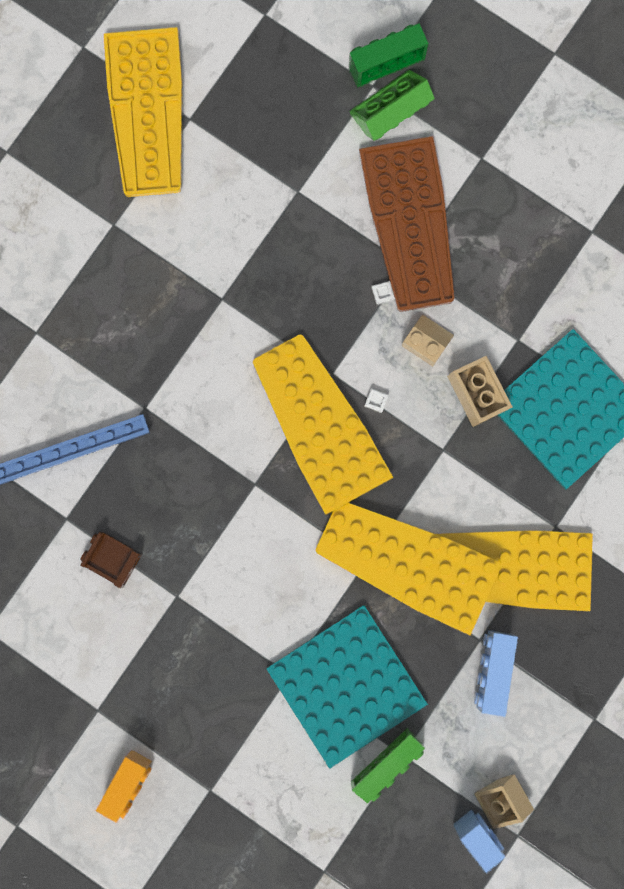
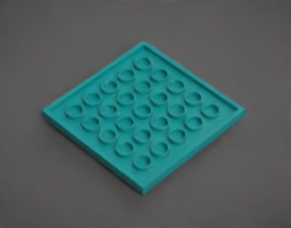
M574 329L504 390L512 408L499 414V418L565 490L624 438V383Z
M364 605L266 668L329 769L428 705Z

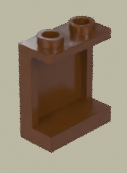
M104 532L95 533L90 541V544H92L90 549L86 550L80 558L82 561L80 566L114 583V586L120 589L124 588L143 554Z

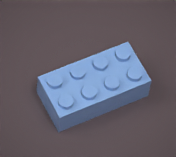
M488 630V634L484 635L483 645L486 646L485 654L482 653L480 658V665H483L482 673H478L477 684L480 686L479 692H476L474 697V704H477L476 707L481 713L506 717L518 639L513 634Z

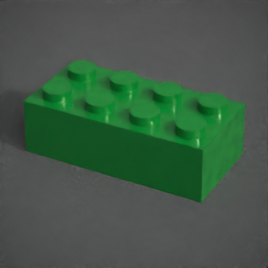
M420 23L408 25L397 33L391 32L385 38L375 39L364 47L358 46L349 53V71L357 88L425 60L429 43Z

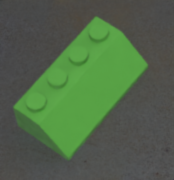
M408 70L349 112L364 134L375 141L383 137L390 129L396 128L406 118L412 117L416 111L426 107L435 98L427 79Z
M406 728L351 781L352 791L367 804L371 800L374 802L381 795L380 791L385 786L389 788L395 782V777L399 773L403 774L409 769V763L414 759L417 761L424 754V745Z

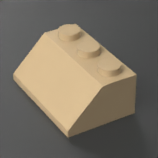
M487 356L465 365L447 376L472 427L512 408Z

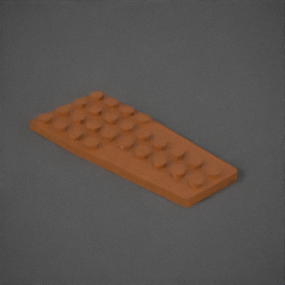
M433 136L359 149L369 208L397 310L405 312L451 304L454 301V289L445 201Z

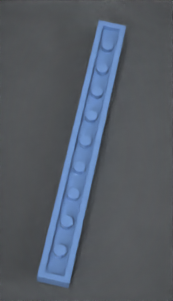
M142 414L1 463L0 485L146 435L150 431L145 416Z

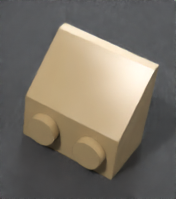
M422 315L403 341L402 347L433 367L454 335Z
M515 774L500 778L474 794L493 829L521 823L534 810Z

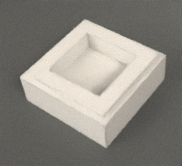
M390 281L371 286L376 305L395 300Z
M371 388L364 407L382 413L389 395Z

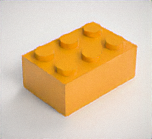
M131 750L120 765L96 812L115 823L120 818L124 819L133 804L130 800L134 801L142 788L140 782L144 783L152 770L149 767L152 761Z

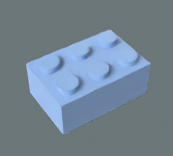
M470 810L453 824L460 840L486 873L505 858L502 852L504 847L492 829L488 828V825L479 813L474 814Z

